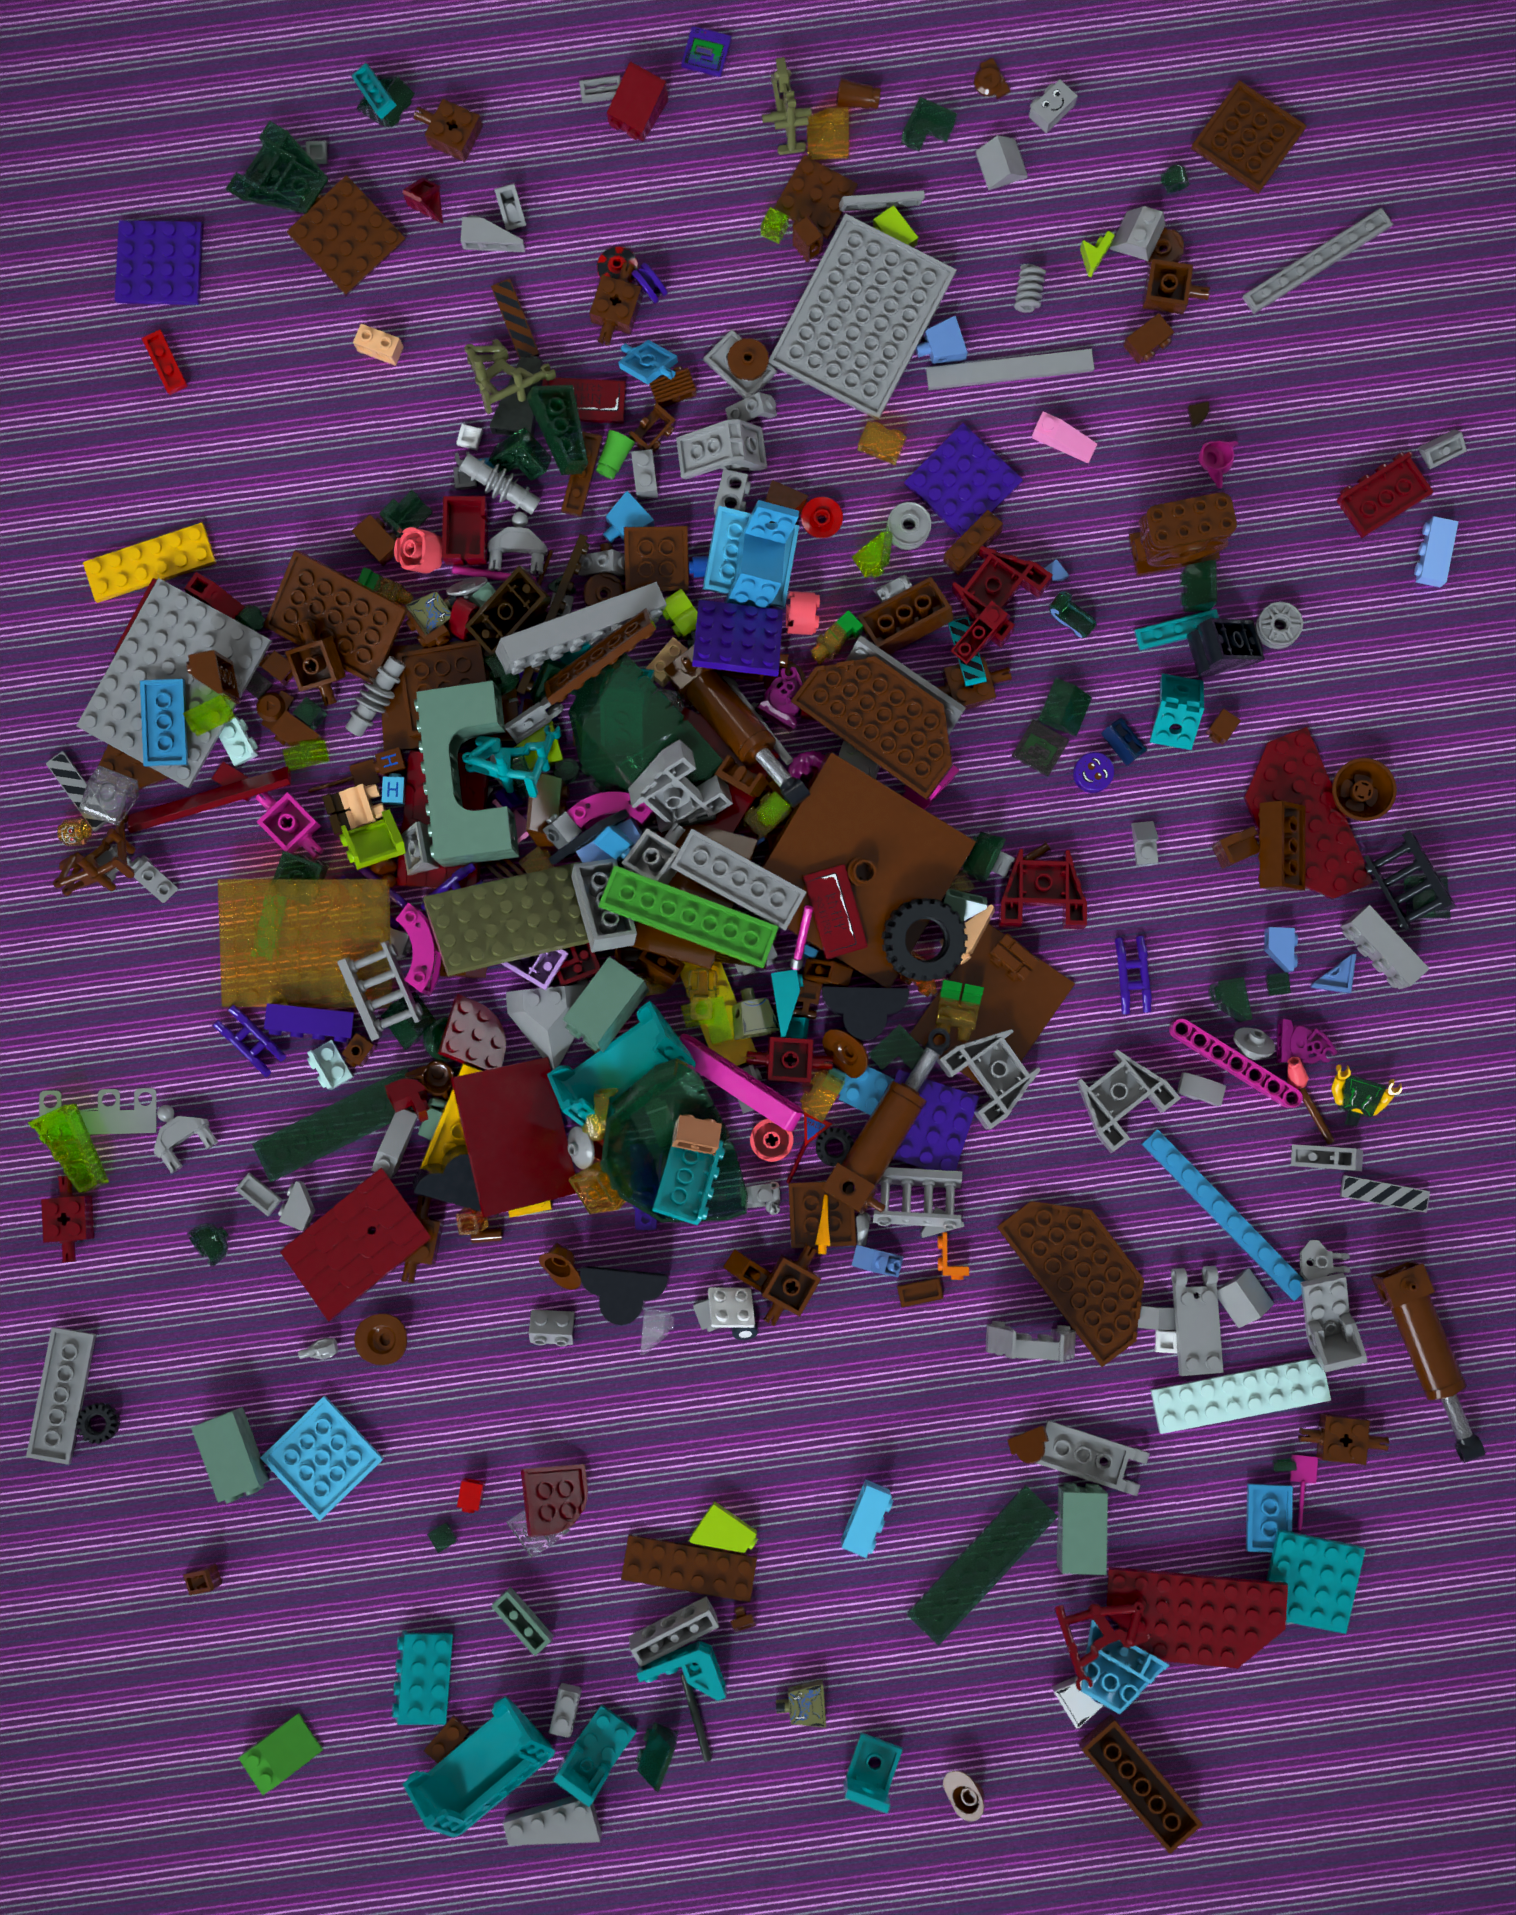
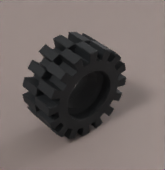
M830 1128L819 1135L816 1142V1153L823 1163L835 1167L837 1163L842 1164L854 1142L850 1134L845 1130ZM831 1139H839L843 1143L841 1154L833 1156L828 1153L826 1147Z
M95 1403L87 1406L85 1410L79 1413L81 1416L77 1417L79 1424L76 1425V1429H80V1432H78L79 1436L83 1435L82 1439L84 1441L88 1440L91 1444H100L113 1438L114 1434L119 1430L117 1426L120 1425V1421H117V1418H120L119 1414H115L117 1410L110 1408V1404ZM95 1415L103 1416L106 1421L105 1428L100 1432L93 1430L91 1427V1419Z

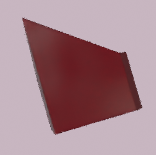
M422 177L403 189V196L407 206L443 224L440 186Z

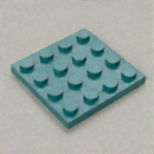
M1278 1529L1266 1581L1288 1583L1286 1622L1346 1634L1366 1549L1362 1546Z

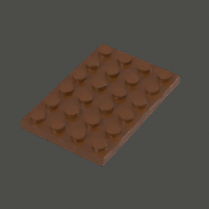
M294 550L263 626L301 646L302 640L296 625L309 621L314 639L320 640L330 636L333 637L344 670L373 684L368 677L375 679L379 673L378 667H383L408 608L305 553Z

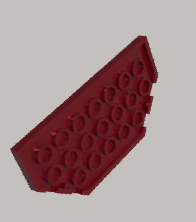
M1308 727L1266 743L1261 759L1252 776L1251 783L1244 795V800L1258 833L1260 831V819L1258 816L1260 803L1286 801L1305 806V888L1323 894L1327 898L1334 899L1372 884V878L1364 866V859L1347 819L1337 808L1333 800L1332 784Z
M1109 1567L1107 1606L1142 1603L1144 1611L1141 1615L1136 1636L1150 1635V1639L1136 1646L1164 1662L1238 1669L1286 1629L1288 1583ZM1132 1614L1110 1616L1127 1633Z

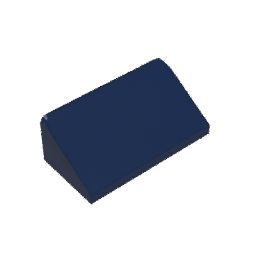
M1119 718L1101 732L1102 736L1125 765H1129L1147 751L1122 718Z

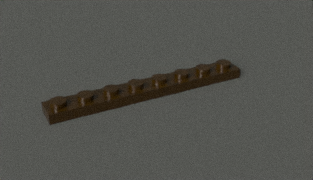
M580 534L544 622L557 618L558 614H563L567 604L564 602L566 594H571L575 584L572 582L574 574L578 575L582 567V563H580L582 554L586 556L590 544L587 543L588 537ZM542 665L534 668L532 666L525 668L516 690L517 693L524 696L527 692L531 693L535 683L532 680L535 672L539 673Z

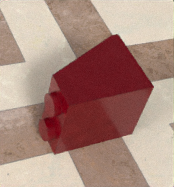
M630 61L607 111L610 126L616 130L621 129L634 140L639 139L644 142L668 103L666 81Z

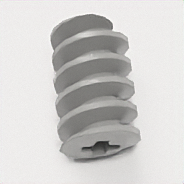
M1023 264L1020 267L1019 286L1017 287L1018 294L1015 298L1014 308L1023 313H1030L1034 311V308L1041 307V303L1037 300L1042 299V294L1038 292H1042L1044 287L1039 284H1043L1045 279L1040 276H1045L1046 271L1032 264Z

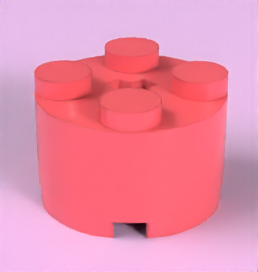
M414 527L406 528L401 532L403 535L401 538H397L395 542L394 556L403 569L427 574L441 567L442 538L440 536Z
M789 591L787 599H790V604L786 605V628H788L786 633L813 635V633H816V628L819 627V616L816 615V612L820 605V595H815L814 592Z
M764 1119L752 1130L750 1136L751 1148L762 1160L769 1162L779 1161L785 1158L792 1149V1131H787L771 1120ZM769 1134H773L774 1137H778V1141L775 1142V1146H771L770 1143H766V1139L769 1138Z

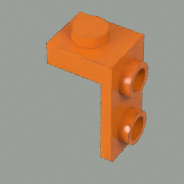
M942 1232L941 1236L937 1237V1247L941 1249V1258L937 1260L938 1271H941L943 1276H951V1280H964V1276H969V1267L947 1266V1232Z

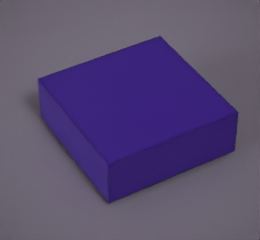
M504 788L495 794L502 806H507L510 810L518 808L523 804V801L515 791L507 793Z

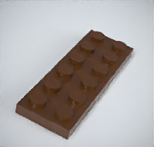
M647 608L544 682L547 700L552 705L556 702H562L568 696V693L574 689H580L586 680L599 675L608 664H614L624 652L632 651L639 641L651 637L656 627L652 615Z
M629 1534L621 1580L750 1602L757 1557Z

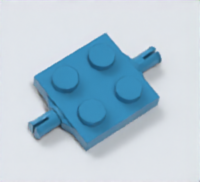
M650 340L637 347H631L626 343L621 346V351L627 355L618 362L620 369L648 385L660 375H664L669 379L675 377V371L670 369L678 363L675 354Z

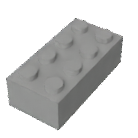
M614 858L579 863L573 866L571 878L591 952L633 946L637 935L632 919L599 907L614 865L618 866L617 860Z
M1370 905L1359 909L1340 926L1344 930L1342 932L1343 935L1358 945V951L1373 961L1372 966L1378 972H1383L1388 977L1387 982L1393 988L1403 989L1410 987L1429 970V967Z

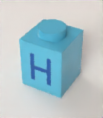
M391 773L389 777H383L382 803L385 805H405L407 780L401 774Z

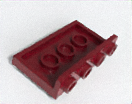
M1411 451L1406 454L1401 452L1392 459L1394 462L1389 465L1386 463L1380 465L1375 469L1376 473L1369 476V474H1366L1357 481L1359 484L1354 487L1349 485L1340 491L1341 495L1336 501L1361 538L1369 535L1434 493L1412 461L1411 457L1413 454Z

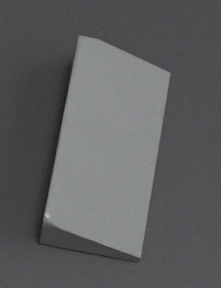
M1452 430L1418 447L1428 469H1432L1467 451L1463 434L1457 430Z

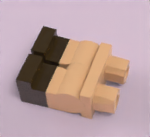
M360 784L341 792L322 796L327 814L330 815L328 817L334 835L340 837L339 835L343 834L341 829L343 825L349 831L376 822L379 818H382V811L386 810L384 804L380 803L373 806L371 799L381 796L378 785L365 786Z

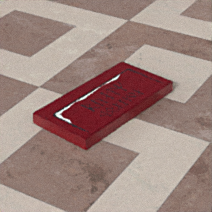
M555 378L548 381L543 379L540 419L624 424L626 381Z
M845 864L802 876L810 905L813 907V916L825 958L830 959L867 948V941Z

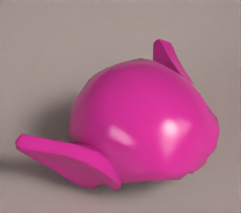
M1237 441L1207 442L1203 444L1200 450L1199 463L1209 473V476L1219 489L1222 488L1223 474L1227 473L1233 465L1235 455L1233 447L1238 445Z

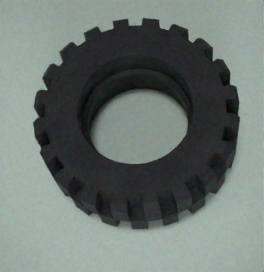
M922 898L904 902L899 905L898 909L893 910L890 914L891 917L884 924L886 927L885 931L882 932V938H884L882 948L886 952L887 961L893 965L897 972H900L907 978L932 981L952 973L955 970L954 967L960 965L963 960L961 958L962 954H966L967 947H965V941H968V934L964 932L966 928L965 923L961 922L959 913L951 909L952 906L942 903L941 900ZM920 919L934 921L940 926L944 940L941 951L937 956L929 960H920L913 957L908 952L905 944V936L909 926Z

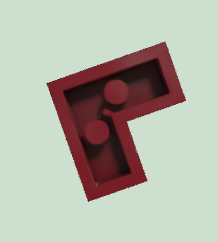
M589 943L570 947L574 959L564 962L557 972L561 986H570L592 978L601 968L596 952H591Z

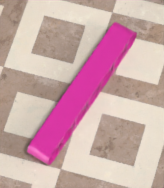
M1178 1019L1170 1024L1169 1032L1173 1038L1281 1106L1294 1108L1301 1104L1303 1098L1298 1089L1190 1021ZM1178 1023L1183 1024L1185 1027L1183 1035L1176 1032V1025ZM1196 1035H1200L1203 1038L1201 1046H1197L1194 1042ZM1215 1046H1218L1222 1051L1219 1058L1215 1057L1212 1053ZM1234 1057L1240 1062L1238 1069H1234L1231 1066V1060ZM1252 1069L1258 1073L1256 1081L1251 1080L1249 1077V1072ZM1270 1081L1276 1083L1277 1088L1275 1092H1270L1268 1089ZM1289 1092L1295 1096V1101L1292 1104H1289L1286 1100Z
M681 1034L679 1039L692 1055L696 1063L694 1068L696 1072L787 1131H794L804 1113L799 1106L688 1034Z

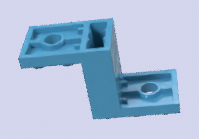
M761 500L757 501L739 539L736 578L724 603L770 608L782 585L785 543L799 518L798 510Z

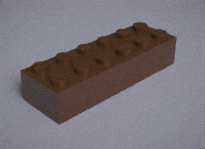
M1111 1714L1078 1742L1084 1754L1169 1854L1203 1826L1195 1812Z

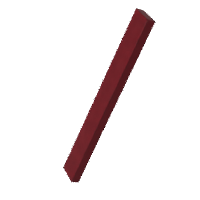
M288 766L130 814L128 816L127 828L130 833H134L290 785L291 771Z

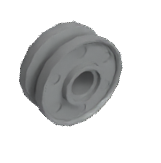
M914 502L901 503L892 509L888 516L886 532L888 539L893 545L900 549L912 550L919 548L925 543L931 530V518L927 510ZM907 522L911 523L914 526V528L908 530L904 527L903 524Z
M1271 603L1264 608L1256 620L1255 628L1258 638L1262 644L1269 648H1287L1295 642L1302 632L1303 619L1301 613L1290 603ZM1276 621L1281 622L1284 629H1277L1274 623Z

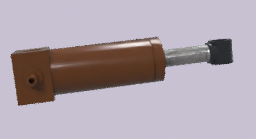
M693 645L664 668L672 687L689 706L693 705L745 766H753L759 763L779 785L780 792L786 801L795 808L810 796L811 793L799 778L792 777L771 753L776 744L775 737L720 676L718 670L692 666Z
M936 1028L930 1032L928 1042L925 1045L926 1049L914 1066L905 1084H899L895 1081L890 1082L841 1165L839 1163L836 1164L822 1188L823 1191L862 1215L869 1206L879 1212H883L886 1207L885 1204L874 1198L878 1191L876 1186L927 1102L919 1096L918 1089L922 1086L938 1057L942 1056L944 1051L951 1045V1038L945 1029ZM942 1035L946 1040L944 1044L936 1045L934 1038ZM850 1184H854V1192L851 1194H847V1186Z
M1409 1261L1371 1276L1382 1305L1390 1307L1427 1400L1441 1399L1457 1437L1454 1445L1459 1458L1463 1463H1467L1485 1456L1484 1446L1479 1437L1471 1432L1457 1397V1393L1465 1389L1467 1385L1429 1295L1435 1291L1424 1264Z

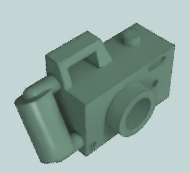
M433 1096L429 1099L428 1106L430 1110L427 1111L428 1120L423 1121L422 1125L419 1126L418 1135L429 1140L432 1139L447 1103L446 1100Z

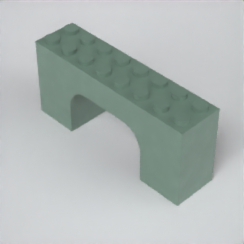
M493 681L418 691L417 699H414L416 712H419V720L416 721L418 732H421L422 739L419 741L420 753H423L424 761H421L422 773L426 776V782H423V789L425 795H428V803L425 804V808L431 824H428V833L433 841V845H430L431 857L444 868L466 865L471 862L480 863L520 857L515 815L507 806L470 811L464 809L462 803L458 752L461 746L471 738L506 733L501 691Z

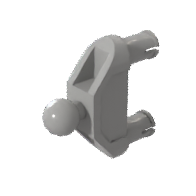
M516 512L512 516V524L515 527L505 528L488 542L487 549L490 552L488 570L495 571L496 569L497 572L502 570V553L504 552L526 553L532 555L530 573L536 574L537 569L538 574H543L544 556L548 553V548L529 528H524L528 523V517L525 513Z
M163 1105L158 1109V1118L163 1122H167V1124L159 1129L154 1154L159 1159L162 1158L171 1174L183 1167L173 1153V1148L192 1135L198 1134L206 1149H210L213 1147V1144L216 1145L218 1143V1140H216L209 1129L210 1125L207 1119L185 1116L174 1118V1110L169 1105Z

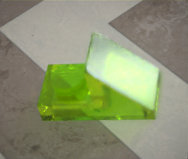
M324 740L301 741L299 746L282 750L286 767L288 766L290 771L329 762Z

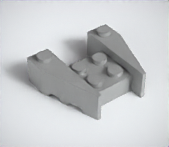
M680 739L663 749L628 788L632 807L635 808L644 802L656 814L660 832L670 830L673 823L678 824L687 820L691 823L697 821L696 817L706 814L708 817L715 815L732 805L733 801L729 786L720 777L715 775L697 787L685 777L696 769L692 750Z
M1012 1029L952 1047L936 1060L948 1077L954 1076L966 1066L970 1068L991 1098L974 1111L975 1116L986 1130L992 1129L1009 1116L1015 1104L1021 1099L1025 1090L1041 1070L1039 1067H1036L1028 1072L1005 1041V1038L1013 1033Z
M1119 1050L1113 1053L1119 1064L1092 1086L1088 1087L1082 1079L1077 1082L1096 1135L1110 1153H1113L1130 1139L1117 1121L1148 1097L1160 1113L1165 1112L1181 1099L1166 1080L1158 1077Z
M992 1321V1325H987L985 1351L995 1353L996 1355L1005 1354V1357L1011 1359L1027 1358L1064 1362L1075 1358L1076 1331L1070 1330V1326L1057 1325V1329H1051V1335L1038 1334L1037 1338H1031V1335L1028 1333H1016L1011 1327L1005 1326L1003 1321Z

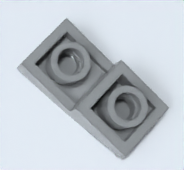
M1182 1072L1177 1093L1193 1100L1199 1099L1214 1106H1221L1226 1085Z

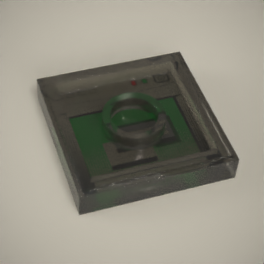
M1033 719L1013 752L1012 757L1048 777L1067 746L1069 739Z

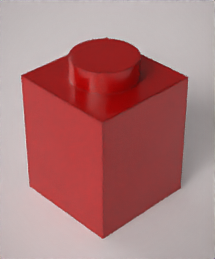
M464 1478L461 1481L457 1507L462 1508V1511L466 1513H475V1510L479 1511L482 1505L486 1481Z

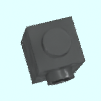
M566 811L560 815L553 814L546 820L548 825L542 829L558 850L569 844L582 831Z

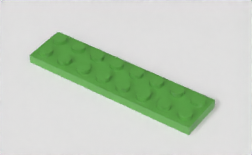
M615 865L599 903V907L761 968H764L779 927Z

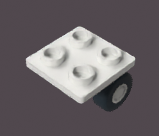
M710 1287L708 1289L711 1326L732 1327V1335L738 1340H749L756 1337L758 1325L754 1319L756 1311L752 1302L751 1288Z

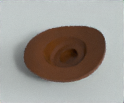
M831 1029L824 1034L823 1048L827 1056H833L832 1063L840 1071L846 1073L848 1077L858 1078L863 1075L868 1066V1055L862 1042L840 1029Z
M376 1314L369 1316L356 1329L354 1336L355 1348L358 1354L369 1363L375 1365L393 1364L402 1358L406 1351V1328L393 1315Z

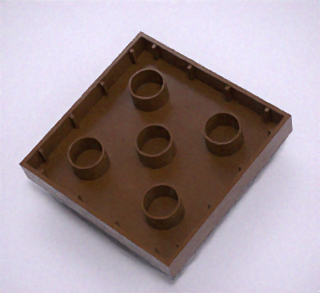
M827 753L807 786L811 795L794 808L760 867L806 891L802 876L845 864L868 947L834 958L852 967L853 970L881 987L890 988L899 972L887 961L886 952L882 948L884 944L882 932L885 931L886 926L884 924L886 920H889L893 910L898 909L899 905L904 902L922 898L942 901L976 841L834 753ZM807 891L787 927V930L797 936L799 935L805 906H811ZM812 912L806 941L823 951ZM929 919L917 920L909 926L905 936V944L909 953L912 952L930 921Z

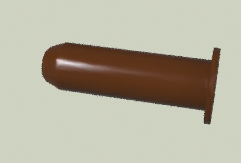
M1044 841L1043 845L1025 855L1023 860H1035L1047 851L1051 852V849L1046 841Z

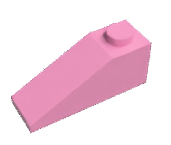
M1042 412L1032 435V439L1086 463H1089L1097 446L1096 442L1063 420L1046 412Z

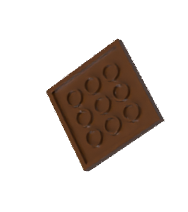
M1239 80L1190 149L1259 195L1303 134L1307 125Z
M347 175L286 231L291 239L345 296L405 241V237Z
M477 640L397 653L398 660L406 666L400 677L409 736H421V732H418L416 721L419 720V712H416L414 699H417L418 691L487 682L483 648Z

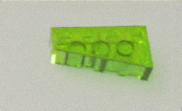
M77 1104L63 1105L28 1122L31 1128L35 1129L39 1134V1139L42 1143L46 1144L50 1149L55 1161L61 1164L64 1169L63 1172L79 1193L92 1191L109 1183Z

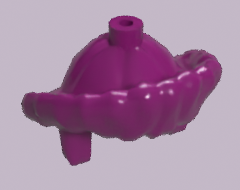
M814 750L801 753L793 758L788 772L792 777L799 778L807 787L826 755Z

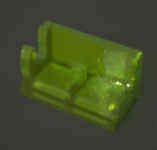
M221 695L183 713L193 733L195 732L196 736H200L236 718L227 699Z

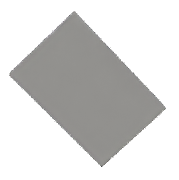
M731 329L703 358V361L746 399L758 393L777 374V370L768 363L766 372L758 379L748 381L736 378L728 367L727 355L732 345L742 338ZM746 356L744 359L746 361H750L752 358L750 356Z

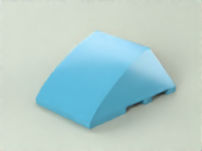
M1091 1620L1086 1654L1090 1652L1091 1645L1104 1636L1094 1620ZM1120 1640L1103 1647L1098 1652V1658L1084 1667L1085 1675L1090 1677L1093 1686L1089 1687L1088 1682L1082 1680L1080 1691L1116 1713L1121 1714L1169 1665L1137 1646L1125 1648Z

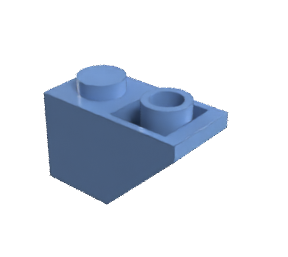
M1268 927L1264 929V951L1284 972L1294 971L1298 962L1297 955H1294V947L1298 944V935L1295 933V928Z
M856 1245L851 1266L899 1277L903 1256Z

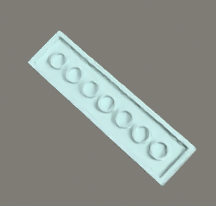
M1316 1357L1150 1390L1160 1434L1331 1401L1326 1374Z

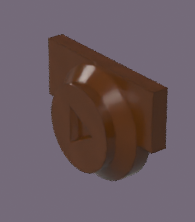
M993 58L979 64L980 70L974 78V87L979 94L987 97L995 95L999 99L1011 92Z
M282 690L279 694L266 693L262 695L256 705L257 713L263 719L261 725L271 730L283 713L288 711L295 698Z
M1040 1426L1007 1441L1012 1455L1017 1454L1021 1461L1034 1464L1044 1456L1045 1442H1048L1049 1439L1045 1426Z

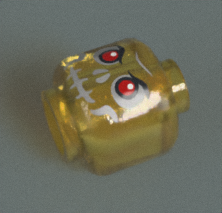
M76 818L63 820L61 825L58 826L57 833L59 840L66 846H80L87 843L88 838L92 835L91 826L87 825L84 819Z

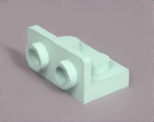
M234 715L231 717L232 720L226 723L219 738L233 765L238 767L258 756L255 750L258 746L253 737L249 738L246 731L249 729L245 721Z
M333 1040L315 1050L307 1052L309 1055L307 1061L312 1069L316 1068L320 1076L317 1078L323 1088L327 1087V1089L332 1090L354 1077Z

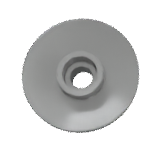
M486 577L466 579L450 586L446 592L448 595H463L465 599H469L475 591L487 583Z
M577 1126L572 1128L569 1133L568 1152L574 1164L580 1169H586L592 1165L594 1160V1144L589 1132L584 1127Z

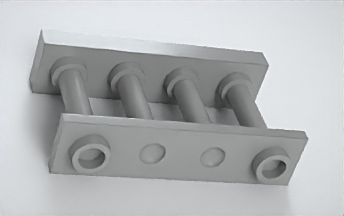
M389 940L381 943L383 950L359 960H350L348 956L337 961L371 1041L383 1036L382 1031H384V1028L410 1017H413L414 1022L417 1023L422 1020L421 1015H423L420 1004L415 1003L408 984L404 980L405 977L395 957L398 955L393 943H389ZM387 957L391 970L364 981L362 979L359 980L356 974L359 968ZM394 977L396 978L400 987L399 990L372 1001L367 999L366 989ZM404 997L409 1009L383 1020H376L373 1013L376 1008Z
M887 1167L878 1182L881 1185V1203L885 1204L886 1207L883 1212L874 1210L873 1223H878L881 1226H888L890 1224L943 1227L947 1230L960 1228L961 1215H954L955 1189L961 1188L962 1171ZM892 1184L903 1186L902 1212L889 1211L890 1185ZM912 1186L924 1187V1213L911 1212ZM934 1187H944L946 1189L945 1214H932Z

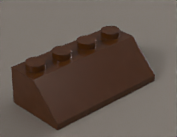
M932 577L921 581L857 616L863 625V631L868 641L889 655L954 620L952 607Z
M215 650L188 655L189 661L186 662L188 673L192 674V677L236 704L241 703L234 665L231 660Z
M1286 801L1260 803L1258 813L1260 819V831L1258 834L1260 841V852L1258 855L1260 862L1259 888L1305 891V806Z

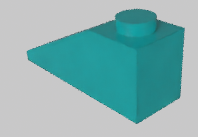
M797 970L771 973L781 1038L786 1037L800 993V987H803L802 974H797Z

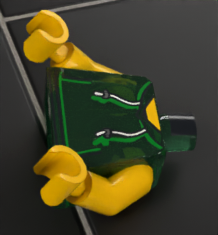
M1340 1064L1336 1066L1337 1075L1331 1087L1338 1109L1348 1112L1345 1124L1352 1127H1358L1360 1116L1371 1118L1388 1106L1395 1095L1400 1094L1402 1091V1083L1397 1088L1392 1087L1394 1079L1389 1081V1089H1386L1385 1085L1351 1075L1348 1065L1345 1071H1341Z

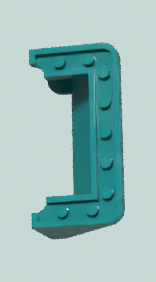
M651 1001L638 1009L637 1017L640 1022L611 1042L604 1053L600 1050L575 1069L560 1065L547 1074L562 1112L592 1135L600 1128L614 1127L648 1103V1100L655 1098L689 1074L696 1066L688 1049Z
M504 1697L496 1701L492 1709L494 1717L428 1773L415 1771L402 1784L426 1829L450 1837H457L463 1834L554 1756L555 1750L550 1742L511 1699Z

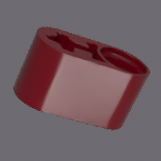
M459 597L452 607L448 631L465 642L471 640L473 635L465 625L479 611L480 607L464 597Z

